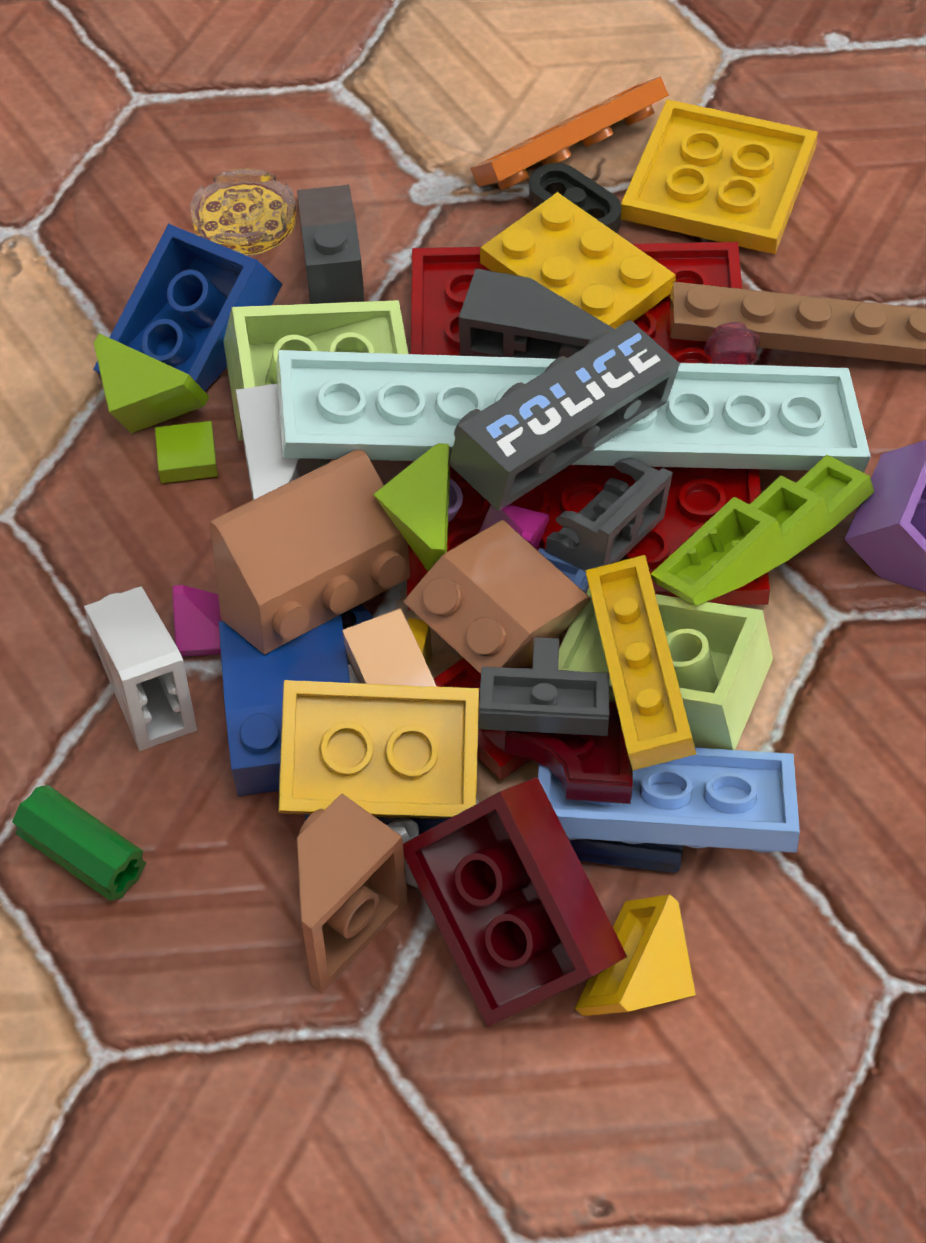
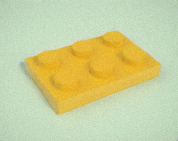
M558 192L480 247V263L492 272L531 278L614 329L629 320L634 322L671 294L673 282H676V274Z
M284 680L278 813L311 815L318 809L325 810L341 793L374 817L450 819L476 805L479 688Z

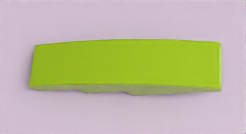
M826 454L796 483L780 476L750 504L733 497L650 574L652 580L657 585L694 606L736 590L785 563L833 529L875 492L869 475Z

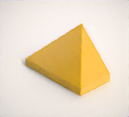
M668 894L624 902L613 929L627 958L589 978L575 1009L582 1016L629 1012L696 995L679 903L674 897Z

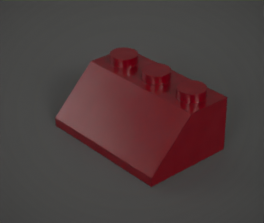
M538 777L502 790L403 843L404 858L487 1027L575 986L627 958Z

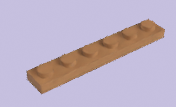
M673 282L670 294V338L926 365V308Z

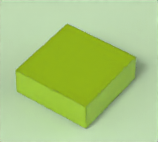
M212 421L155 427L158 471L161 484L218 477Z

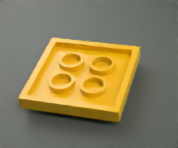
M667 99L622 200L621 220L718 242H738L740 247L776 254L816 149L818 131Z

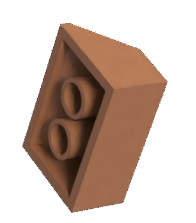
M354 450L210 521L221 620L264 655L410 578L408 543L373 495L384 485L367 453L362 450Z

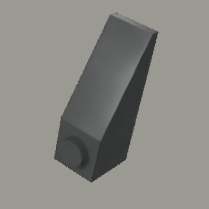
M349 185L297 190L310 304L365 302L357 225Z
M475 269L459 315L460 356L557 359L565 356L568 358L585 348L589 341L602 331L609 333L614 328L531 278Z

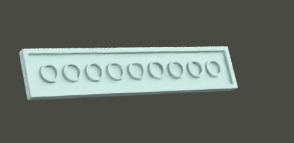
M278 350L276 370L283 458L338 459L354 450H362L367 453L370 460L415 461L437 443L449 444V455L451 457L455 440L454 430L467 413L475 409L482 411L497 402L516 383H528L544 373L546 368L555 359ZM680 363L666 404L571 465L614 466L617 461L631 457L650 467L810 470L827 454L864 472L871 456L849 368Z

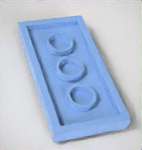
M695 748L696 755L633 770L631 804L566 800L560 780L549 768L539 764L538 779L569 840L592 839L621 841L627 844L654 843L686 845L691 848L748 849L761 853L772 851L797 853L800 829L794 754Z

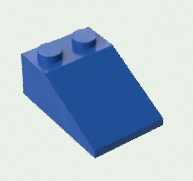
M168 223L109 338L189 374L206 391L227 367L223 341L231 308L272 305L283 284L258 260ZM97 361L93 370L100 374L99 365Z
M341 615L265 655L225 622L219 621L226 724L231 770L237 796L279 791L284 680L350 683Z

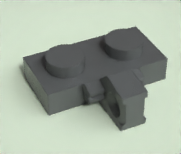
M534 637L532 669L482 666L478 729L607 736L609 724V673L558 670L559 638Z

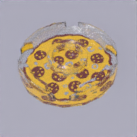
M243 168L225 171L213 177V184L205 189L202 185L194 193L190 211L195 235L246 256L261 254L280 245L292 233L297 219L292 189L286 183L284 187L276 181L275 175L264 170Z

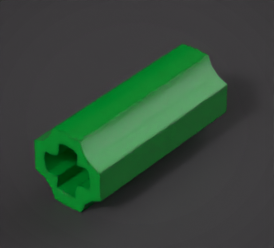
M49 785L36 787L32 794L19 804L12 823L17 828L16 835L110 901L123 898L127 890L138 882L146 865V862L143 861L142 849Z

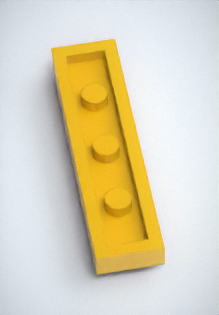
M642 555L585 570L632 770L696 755L646 556Z

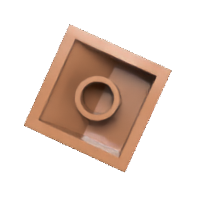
M501 520L443 554L403 602L481 673L482 666L532 669L534 637L559 638L592 598L507 522Z
M342 793L325 810L318 809L313 812L302 825L297 837L301 923L311 985L320 993L345 970L408 904L402 836Z

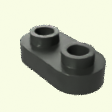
M550 163L540 166L531 174L529 179V199L534 208L558 192L615 233L619 231L621 226V203L619 199L575 168L562 163Z

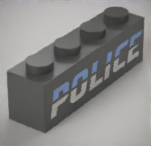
M631 320L609 333L602 331L595 335L585 348L568 358L561 356L555 359L546 368L544 373L528 383L519 382L510 387L497 402L482 411L475 409L467 413L454 430L455 440L449 465L495 509L500 511L666 404L680 363Z

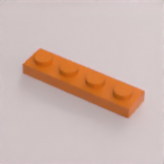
M660 76L638 83L471 167V172L478 187L497 183L500 190L511 187L529 177L526 168L539 161L542 166L550 163H559L571 156L569 146L582 140L585 147L613 135L614 133L610 125L624 119L628 126L653 115L655 111L652 104L669 96L664 82Z

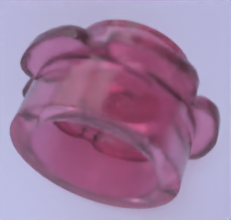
M725 323L713 330V335L706 341L707 344L704 346V352L711 357L712 364L752 365L757 360L756 348L760 345V337L754 334L753 330L747 329L743 323Z

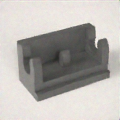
M631 457L617 461L614 467L621 473H626L633 477L635 483L630 486L625 481L611 477L605 483L604 489L579 513L563 511L556 518V522L563 528L559 532L553 531L547 537L545 550L584 571L619 562L664 518L672 472L664 468L658 471Z

